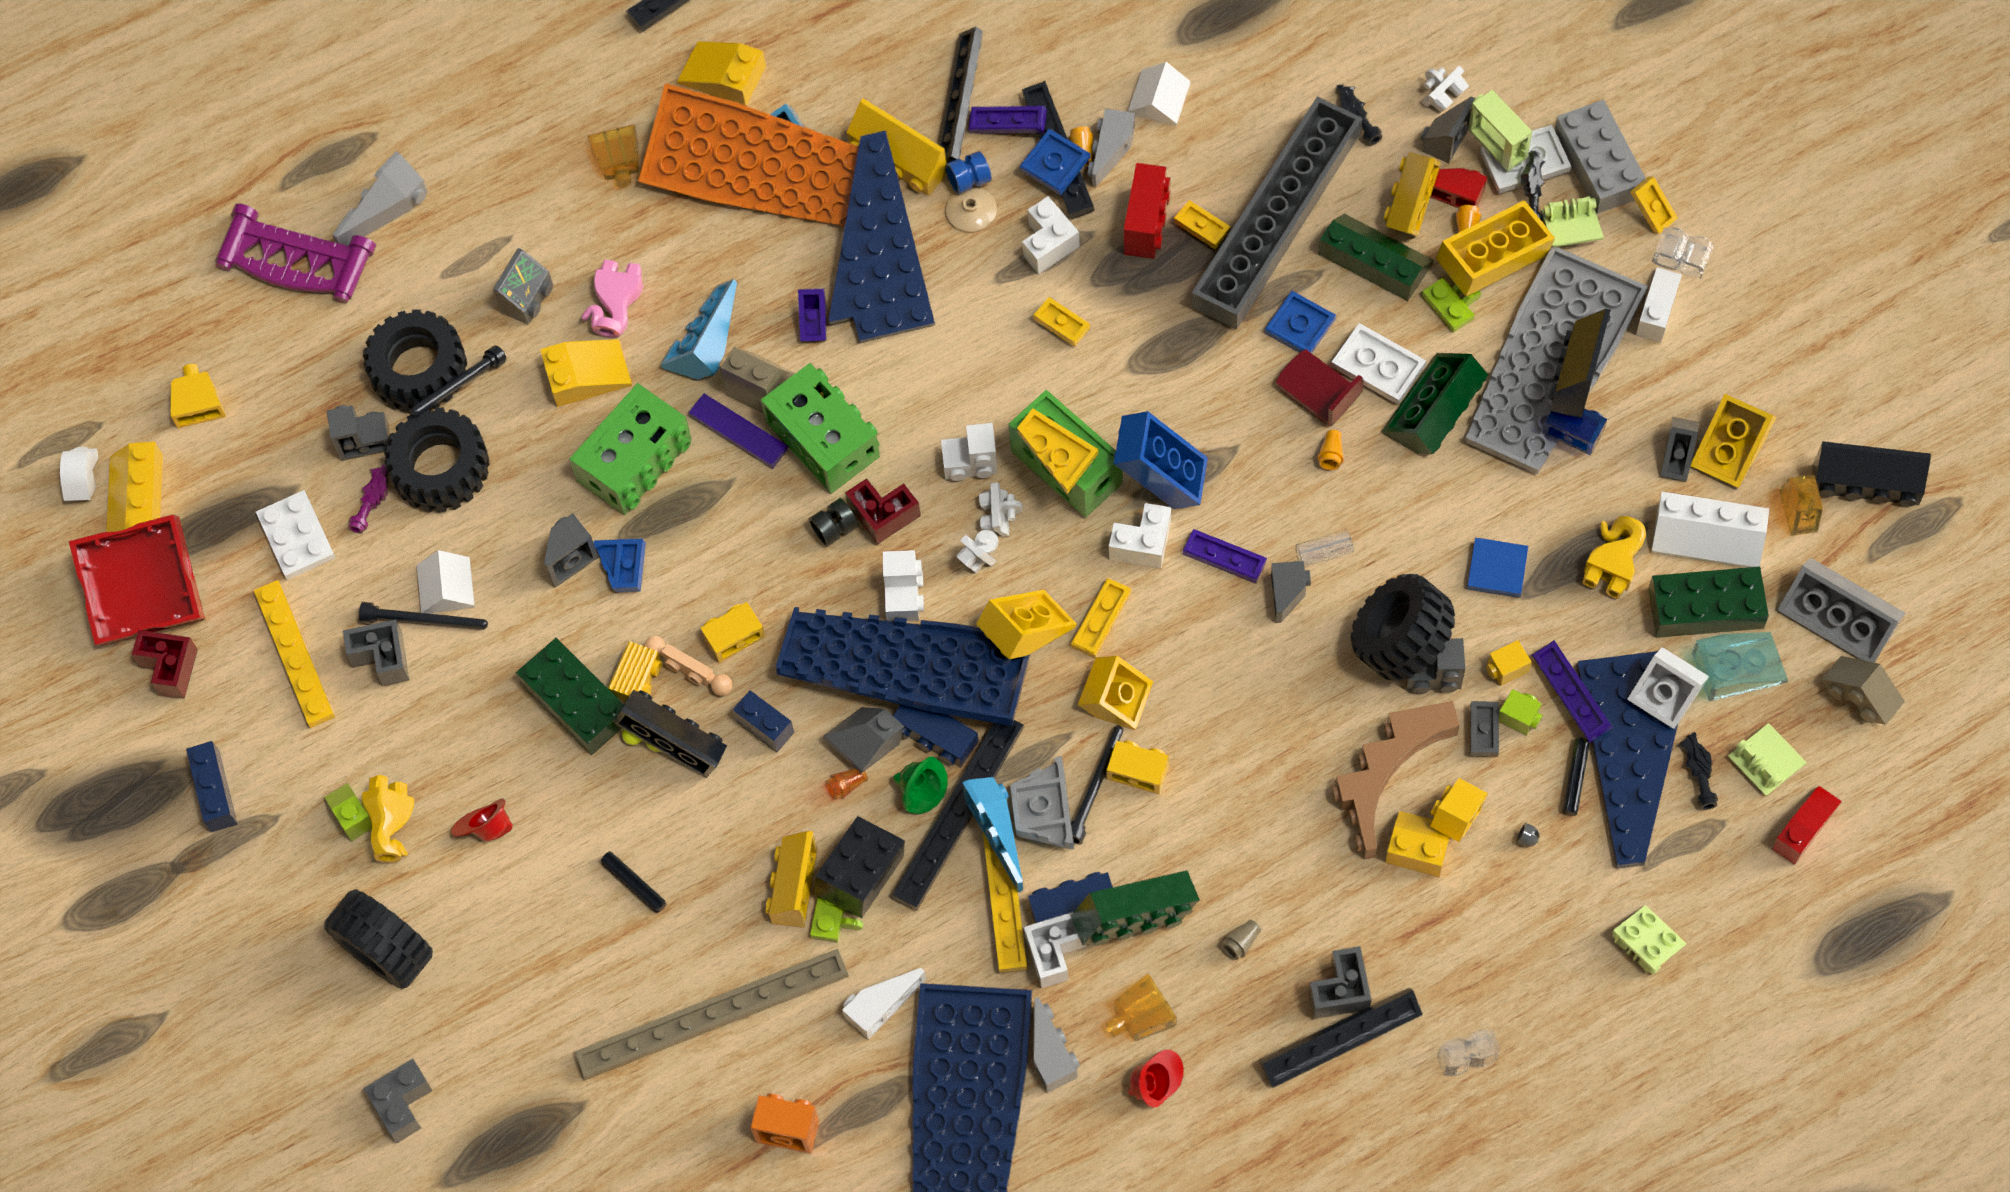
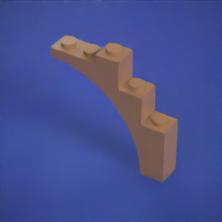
M1453 701L1389 713L1387 723H1384L1387 740L1367 743L1362 746V752L1358 755L1361 771L1336 776L1335 786H1332L1334 801L1340 803L1341 811L1349 809L1351 825H1356L1358 835H1355L1356 847L1358 851H1363L1364 859L1376 857L1375 812L1379 798L1389 779L1405 761L1418 751L1437 741L1458 735L1459 722Z

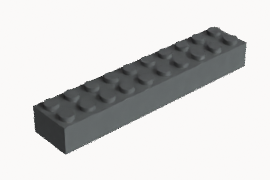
M1318 96L1316 97L1192 291V308L1236 330L1238 329L1361 134L1362 117Z

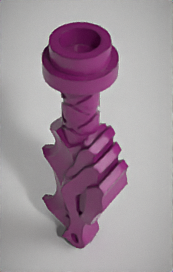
M385 465L370 469L372 478L366 486L361 488L364 491V495L360 498L362 502L360 511H358L357 515L351 516L348 521V528L355 533L362 534L367 529L368 523L366 519L369 515L368 513L371 509H376L382 500H386L388 495V472Z

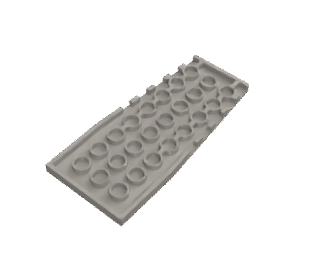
M1552 246L1518 310L1508 339L1503 346L1498 363L1493 370L1488 387L1484 392L1473 423L1466 435L1465 442L1538 474L1574 418L1573 416L1550 411L1553 400L1548 399L1552 383L1558 384V382L1553 381L1557 365L1563 366V364L1558 363L1562 348H1568V346L1563 345L1567 330L1572 331L1574 323L1578 319L1603 309L1611 310L1590 386V393L1615 354L1647 292L1648 286L1561 248Z

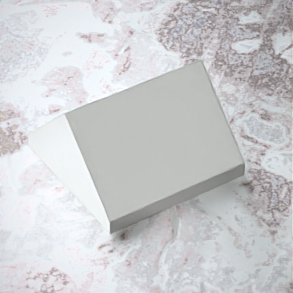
M1167 62L1142 69L1128 112L1135 113V116L1176 126L1190 81Z
M438 550L417 565L421 613L433 614L475 607L469 557Z

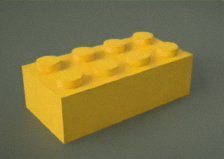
M1524 200L1443 240L1436 260L1467 297L1546 257L1555 237Z

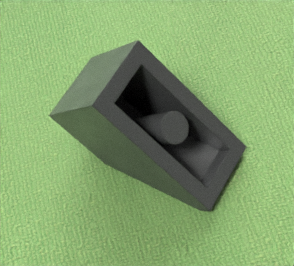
M1672 417L1660 476L1687 481L1698 435L1699 422Z
M1304 561L1271 563V582L1276 623H1282L1305 597L1306 586H1311L1310 570H1305Z

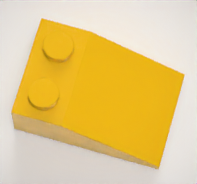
M697 41L677 83L747 106L766 68L764 53L762 50L742 43Z
M619 339L563 342L540 349L557 407L633 386Z
M1724 394L1690 466L1740 488L1777 417Z
M1038 590L990 599L976 625L1000 649L1004 656L1008 659L1028 656L1074 629L1077 623L1045 590Z

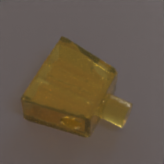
M635 125L587 135L591 151L604 179L610 180L615 178L616 184L619 187L630 185L632 182L630 175L640 171L639 144Z
M1807 475L1787 479L1779 492L1791 536L1818 532L1823 506L1815 476Z
M1148 973L1115 1000L1114 1010L1118 1016L1105 1023L1114 1038L1127 1030L1134 1041H1139L1177 1026V1016Z

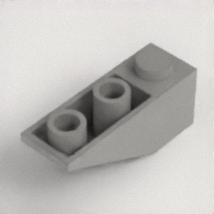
M1105 109L1104 117L1098 119L1097 133H1100L1099 140H1094L1092 154L1096 155L1095 162L1090 161L1088 177H1092V187H1097L1131 148L1135 130V113Z
M1039 997L1035 998L1034 1066L1048 1093L1078 1078L1077 1068L1080 1067V1064L1073 1051L1068 1053L1064 1046L1067 1043L1066 1037L1060 1027L1055 1029L1051 1021L1054 1019V1015L1047 1003L1043 1005Z

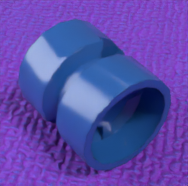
M980 151L967 155L964 161L956 159L945 165L950 185L958 195L971 190L973 184L979 187L992 180L989 165Z

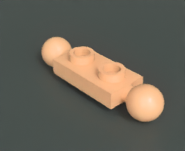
M651 636L645 641L644 646L658 651L659 656L663 657L666 667L676 673L678 671L683 672L692 683L699 686L702 683L708 688L711 686L712 691L719 696L727 695L732 690L733 684L730 677L724 674L714 675L711 668L668 643L666 645L661 637Z

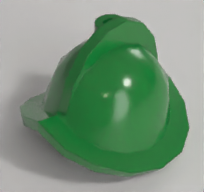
M934 756L927 757L922 762H912L906 765L900 773L894 775L893 781L899 786L900 792L903 795L902 802L905 810L914 814L926 813L938 806L944 798L948 787V774L944 765Z

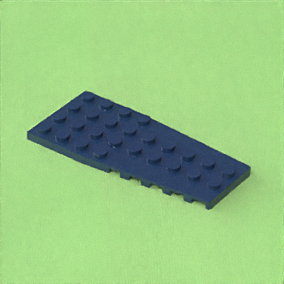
M795 607L776 663V674L929 712L1013 726L1031 654L1008 659L984 635V632L979 627L921 620L920 624L907 623V618L895 617L894 622L880 620L879 615L870 614L868 619L852 617L850 612H843L842 616L826 615V610L816 609V613L799 612V607Z
M920 983L913 1059V1192H1007L1027 1072L1032 990Z

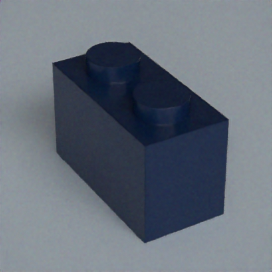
M751 690L733 709L736 722L775 752H778L794 734L792 721Z

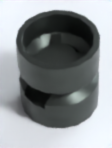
M841 498L828 505L826 512L821 510L809 518L812 529L826 547L840 539V533L846 535L859 526L853 512Z

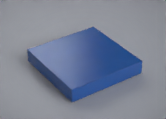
M1048 129L1019 168L1021 172L1061 195L1091 156L1088 151Z
M1291 291L1266 326L1264 333L1298 353L1305 349L1313 353L1336 320V314Z
M1475 537L1467 589L1521 598L1528 546Z

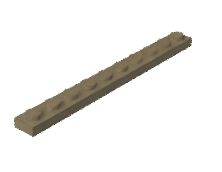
M835 949L575 1051L584 1078L587 1080L849 977L839 950Z

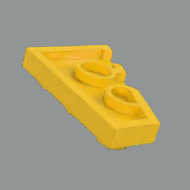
M1033 408L1017 427V433L1067 494L1099 454L1097 448Z

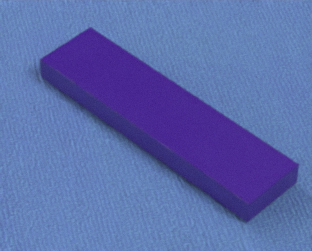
M705 393L688 412L689 417L772 469L788 451V445Z
M1555 640L1532 654V657L1589 742H1592L1613 728Z

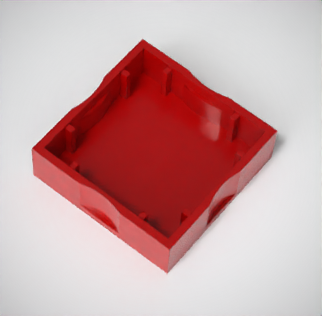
M173 514L141 522L121 531L102 532L68 541L77 577L85 593L86 612L95 645L103 646L137 637L138 630L157 632L205 619L179 516Z

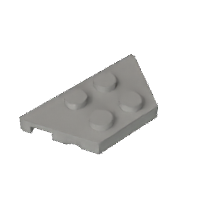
M1062 756L1054 759V764L1044 770L1038 768L1031 772L1028 777L1021 778L1010 785L1015 829L1019 837L1074 849Z

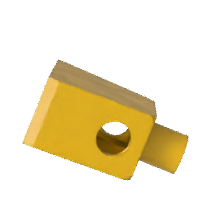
M196 364L183 366L184 377L175 378L171 381V417L177 428L226 417L208 372L199 373Z

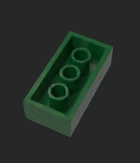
M1760 566L1653 575L1648 587L1656 638L1764 629L1769 617Z
M554 638L516 672L520 684L591 755L622 729L613 721L624 704L557 638Z
M1186 870L1090 892L1071 914V918L1082 946L1092 943L1094 946H1100L1113 938L1125 940L1133 936L1134 933L1142 932L1145 935L1156 931L1159 927L1166 926L1167 929L1177 927L1182 923V919L1192 912V908L1200 899L1189 872Z

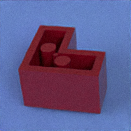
M867 478L845 492L847 505L877 545L921 516L919 502L904 483L883 497L880 496Z
M138 630L131 655L140 667L154 669L151 684L158 695L185 699L198 651L190 637Z

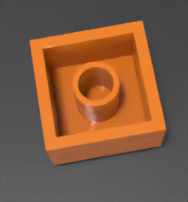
M768 1093L767 1097L759 1095L751 1125L756 1143L812 1154L819 1125L815 1106H811V1102L803 1099H795L794 1102L784 1100V1097L777 1094Z

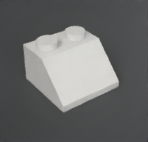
M1661 647L1652 658L1627 700L1675 729L1709 676Z

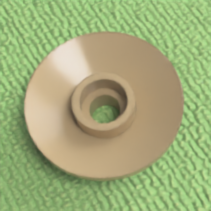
M972 187L971 190L959 195L954 193L946 205V216L949 223L955 229L965 233H976L985 230L993 223L997 214L996 202L992 195L984 189ZM969 204H974V205H975V206L972 207V208L967 207V205H969Z

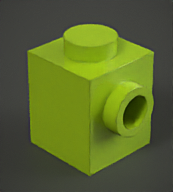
M1512 689L1499 712V722L1527 736L1531 728L1536 730L1543 717L1539 713L1542 703L1538 702L1534 696L1528 693L1522 694Z

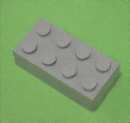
M1604 99L1557 116L1554 130L1585 193L1590 198H1595L1596 208L1594 210L1596 214L1635 201L1630 191L1641 183L1645 176Z

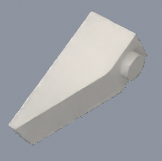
M1656 268L1636 336L1662 342L1682 274Z
M919 968L865 988L857 995H851L843 1005L844 1018L869 1040L920 987V983L926 981L925 971Z

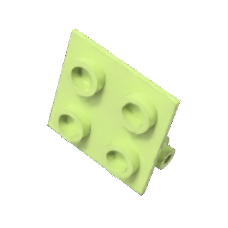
M1586 196V198L1577 199V204L1573 198L1570 201V205H1568L1567 200H1563V203L1562 201L1548 202V205L1543 206L1541 212L1545 225L1555 237L1552 244L1553 247L1604 239L1594 210L1596 208L1595 198Z
M1769 723L1747 741L1742 740L1738 743L1737 749L1728 755L1735 765L1765 796L1770 794L1807 763Z
M1646 905L1614 929L1612 934L1615 938L1614 942L1619 944L1625 951L1629 949L1626 953L1627 955L1634 952L1636 955L1633 957V960L1636 961L1641 958L1638 964L1645 969L1646 973L1650 972L1653 975L1661 968L1660 966L1686 945Z

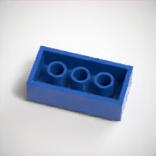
M1149 411L1123 415L1118 431L1114 464L1173 509L1199 506L1201 504L1208 457Z

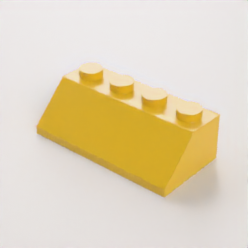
M862 98L846 132L848 143L859 146L861 136L886 130L898 180L902 179L914 191L918 193L923 192L930 196L947 175L945 169V149Z
M155 441L128 443L110 456L106 532L121 531L135 524L160 518L163 454Z

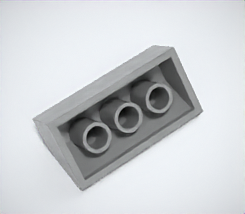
M1812 558L1802 566L1777 609L1779 612L1859 659L1874 663L1906 614Z

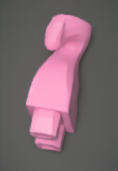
M604 260L601 268L596 269L594 288L597 299L612 316V318L604 317L602 309L597 305H591L585 310L581 318L585 321L592 315L591 327L596 334L607 338H616L621 336L626 330L628 307L639 298L643 289L642 270L639 264H627L626 272L623 273L617 272V262Z

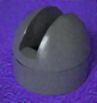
M1524 823L1516 842L1527 847L1534 846L1538 843L1540 833L1534 826Z

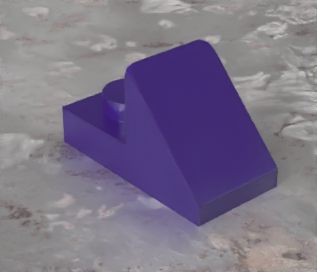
M824 288L798 289L800 341L827 340V305Z

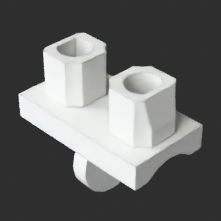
M1458 66L1444 79L1443 75L1446 71L1443 68H1440L1438 71L1432 68L1428 69L1425 72L1427 81L1424 83L1426 89H1430L1432 86L1435 89L1421 103L1426 108L1431 104L1442 113L1453 102L1444 92L1447 88L1458 97L1469 87L1460 76L1464 70Z
M998 482L990 484L991 490L979 494L981 507L984 510L991 509L992 512L990 515L981 516L980 527L982 530L997 532L1001 537L1009 536V521L1015 520V514L1022 512L1023 505L1020 501L1015 500L1014 494H1008L1006 490L1000 489Z
M983 530L977 534L975 541L967 535L960 540L965 544V547L956 557L977 573L985 563L992 567L997 561L988 554L996 550L998 546V537L994 532Z

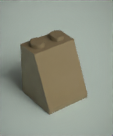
M733 347L720 367L727 396L763 414L761 399L795 374L753 352Z

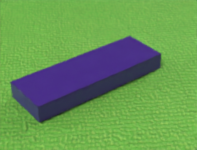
M1045 106L971 107L969 131L970 133H1044L1046 108Z
M1195 529L1192 530L1183 549L1184 556L1257 584L1267 562V558Z

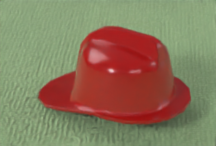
M504 798L498 799L490 805L466 814L451 828V834L455 837H460L472 833L485 842L504 836L513 828L509 816L503 808L506 800Z
M1173 1050L1158 1052L1149 1061L1134 1068L1131 1073L1130 1087L1127 1089V1093L1135 1096V1098L1145 1102V1104L1152 1108H1158L1181 1086L1184 1077L1182 1059Z

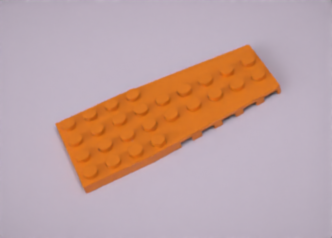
M665 83L638 182L714 203L845 226L859 146L849 144L734 101Z

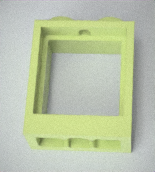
M1493 90L1485 95L1481 94L1476 97L1472 102L1468 131L1509 172L1528 158L1533 131Z

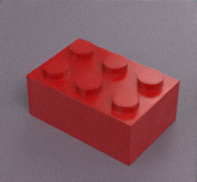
M1136 163L1124 225V255L1155 259L1156 249L1161 250L1163 240L1162 228H1165L1166 206L1169 205L1171 195V177H1167V167Z

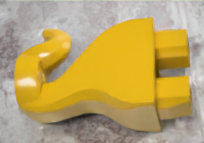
M1618 516L1611 530H1608L1605 521H1601V535L1609 543L1602 544L1591 552L1584 569V585L1596 588L1600 579L1608 582L1609 585L1606 593L1616 599H1619L1625 590L1628 591L1635 573L1633 557L1643 546L1646 537L1645 526L1639 520L1629 516ZM1621 535L1627 537L1626 539L1615 541Z
M383 775L369 778V790L362 792V803L372 824L371 845L374 850V859L380 862H398L401 860V856L405 857L408 853L399 840H390V836L400 830L411 817L414 798L407 796L406 783L393 782L389 784L388 789V777Z

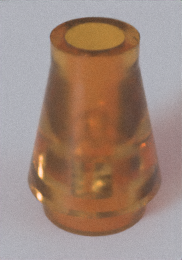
M855 768L830 775V778L825 781V785L834 800L838 798L844 799L862 783L868 781V777L865 771L861 774Z

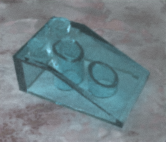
M1771 632L1720 634L1696 640L1692 654L1697 669L1709 676L1703 685L1709 701L1788 682Z

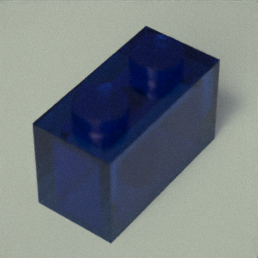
M1584 409L1582 419L1551 411L1545 421L1543 434L1591 456L1605 431L1607 418H1604L1597 411H1589L1587 409Z

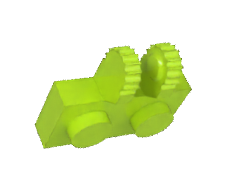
M1441 278L1424 289L1421 296L1454 333L1474 320L1475 314L1468 306L1478 300L1482 294L1478 290L1461 299L1458 296L1462 293L1456 284L1451 287L1444 278Z
M818 896L810 937L811 939L838 943L841 928L861 930L863 922L858 919L843 918L844 912L848 911Z

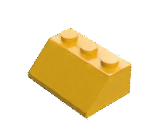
M1408 152L1407 157L1403 156L1399 167L1402 175L1399 182L1395 181L1391 193L1394 201L1392 207L1388 206L1385 211L1384 221L1387 222L1385 227L1415 236L1419 235L1441 165L1440 161L1412 152Z
M804 831L782 837L781 846L777 845L775 862H778L777 872H772L770 888H774L773 896L768 898L766 903V914H769L772 924L805 928L818 851L813 831Z

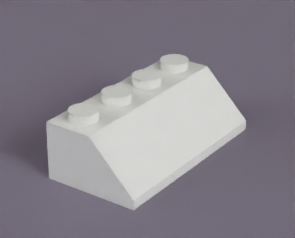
M1661 492L1657 505L1651 553L1743 568L1759 567L1767 533L1769 508Z

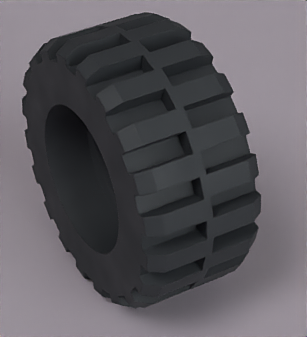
M412 309V313L401 311L394 318L389 316L384 319L385 323L382 326L378 324L373 329L374 336H368L366 341L367 347L363 350L364 368L374 391L383 402H388L390 407L398 409L401 406L403 412H410L413 406L465 372L467 366L465 350L454 326L449 324L448 320L443 316L436 317V314L431 311H426L424 314L420 309ZM428 347L438 352L432 366L422 373L402 375L393 371V366L398 357L409 349ZM452 394L436 403L432 408L440 407L439 403L442 401L448 402L453 398Z
M436 407L435 411L429 412L428 409L417 417L407 416L408 421L405 423L400 422L395 427L397 432L390 434L387 440L389 445L385 447L384 451L386 457L384 461L385 467L399 496L403 500H408L409 505L415 508H419L421 505L422 510L432 512L433 508H437L438 512H446L447 507L452 506L453 509L461 507L460 503L464 500L466 502L474 498L473 493L475 491L478 493L482 489L483 483L481 480L485 481L489 473L487 467L490 465L488 451L477 426L472 424L471 419L466 415H461L460 417L459 412L453 409L445 412L444 408ZM450 445L460 450L457 462L449 470L441 474L424 475L414 470L418 457L430 447Z
M1418 574L1397 575V578H1390L1386 581V584L1378 586L1372 596L1367 597L1366 603L1357 612V619L1353 621V632H1351L1350 637L1352 649L1356 656L1381 677L1392 681L1410 679L1414 677V674H1420L1425 671V667L1429 664L1432 665L1437 660V655L1446 648L1445 644L1447 640L1450 641L1452 636L1451 629L1455 626L1454 606L1449 597L1423 576Z
M357 889L349 891L324 923L326 932L344 950L349 952L356 960L360 961L376 975L400 989L411 985L433 955V949L429 946V943L418 932L413 930L410 925L400 919L399 916L390 911L386 906Z

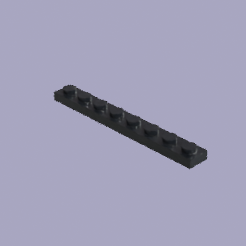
M1014 720L1013 726L993 723L894 891L893 899L918 911L973 816L965 802L963 782L989 777L995 779L1023 731L1024 724Z

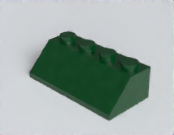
M1345 213L1332 220L1319 241L1318 255L1406 301H1409L1434 263L1433 259Z
M1436 353L1385 425L1382 433L1415 453L1434 454L1440 448L1447 434L1454 428L1460 415L1468 408L1474 395L1482 388L1488 373L1472 354Z

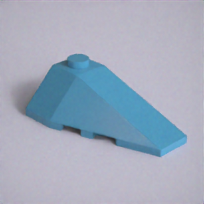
M734 279L718 285L700 308L702 314L693 322H689L685 327L688 333L681 342L675 340L660 365L663 369L697 380L706 376H713L719 370V363L725 353L737 282Z
M993 777L963 782L965 802L1018 893L1023 891V880L1006 800L1009 798L1005 787L1002 783L998 785Z

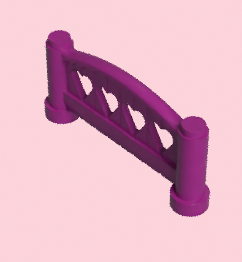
M237 203L232 210L231 215L233 219L215 259V265L224 271H230L232 267L237 266L262 281L287 289L305 292H333L335 300L341 303H348L354 294L368 257H371L374 253L376 244L366 237L353 235L349 245L346 246L257 222L259 213L254 208ZM261 241L264 257L261 260H255L253 257H244V253ZM284 247L287 264L283 267H279L276 263L269 264L268 259ZM308 253L311 270L308 273H302L300 269L292 270V264ZM332 260L334 277L330 280L325 279L324 276L316 277L315 271Z

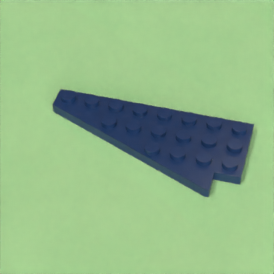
M886 130L860 137L829 315L830 325L854 319L859 343L935 326Z
M1658 651L1580 660L1577 662L1580 679L1613 727L1593 740L1592 746L1616 869L1643 866L1645 864L1678 727L1677 725L1673 729L1627 700Z

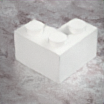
M1049 196L1028 209V224L1035 233L1022 241L1023 257L1040 274L1080 247L1079 231Z
M993 423L967 425V437L941 440L945 480L961 481L966 477L976 476L988 478L998 474Z
M1145 503L1140 527L1114 523L1109 543V560L1162 568L1171 524V507Z
M915 550L883 552V578L887 621L894 622L895 617L907 618V621H919V611H924V596L919 595V587L924 585L921 560H916Z
M1072 913L1024 927L1025 939L1041 988L1068 981V970L1063 954L1087 947V945L1082 946L1071 918Z

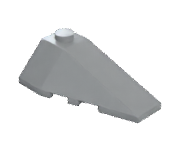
M396 151L378 169L374 175L378 178L369 191L364 189L360 195L362 198L359 206L356 209L352 208L349 210L332 234L336 243L348 246L353 235L365 237L411 211L417 204L423 202L428 193L424 180L400 153Z

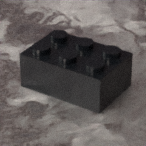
M857 816L816 874L814 894L862 919L902 861L905 840Z

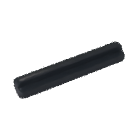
M1578 737L1574 742L1562 810L1565 815L1576 816L1578 812L1590 745L1586 738Z
M608 851L601 858L602 865L655 913H659L666 906L665 900L613 852Z

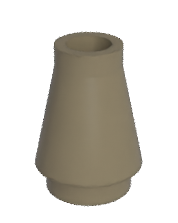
M1248 920L1244 925L1225 936L1224 942L1221 944L1224 953L1233 960L1245 957L1255 938L1261 932L1260 926L1255 921Z

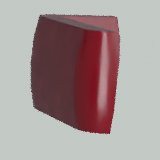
M1305 349L1287 364L1276 380V385L1284 394L1321 422L1332 426L1363 392V377L1358 375L1352 382H1349Z

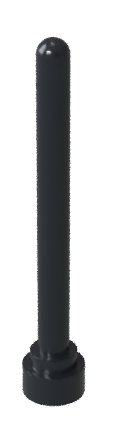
M497 345L487 349L481 361L410 409V414L414 417L419 416L486 369L498 368L506 362L504 351Z
M361 602L359 610L360 623L372 624L373 621L377 622L378 619H396V621L482 630L488 627V622L485 619L379 609V606L374 605L373 602Z
M1120 725L1113 728L1074 821H1071L1074 844L1081 845L1086 836L1084 824L1107 772L1115 743L1120 741L1124 731Z

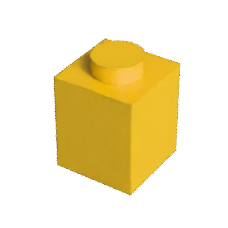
M1519 640L1490 653L1486 668L1490 677L1493 680L1497 679L1500 686L1529 673L1532 662Z

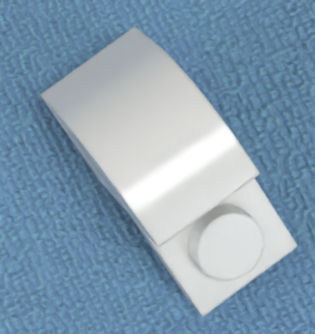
M77 447L70 451H63L60 462V481L64 501L91 499L96 489L93 468L98 460L97 449Z

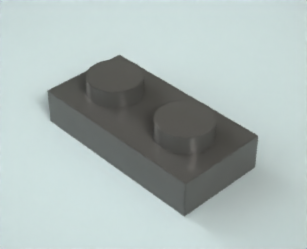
M1471 701L1470 756L1498 757L1499 702Z

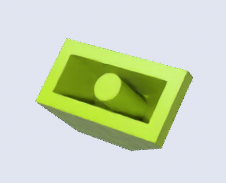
M348 783L324 797L351 841L372 829L368 814Z

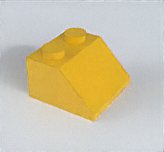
M1119 656L1096 657L1078 706L1098 719L1133 730L1137 728L1154 681Z
M1399 811L1385 863L1440 877L1450 837L1431 828L1432 819Z

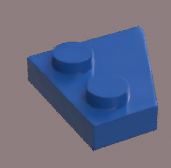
M643 539L594 540V546L602 560L601 563L608 575L612 589L615 592H641L646 542Z

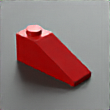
M1465 168L1439 169L1430 198L1456 208L1464 205L1477 207L1486 188L1487 176H1484L1479 171Z
M1818 786L1777 837L1772 850L1796 865L1842 801L1821 786Z

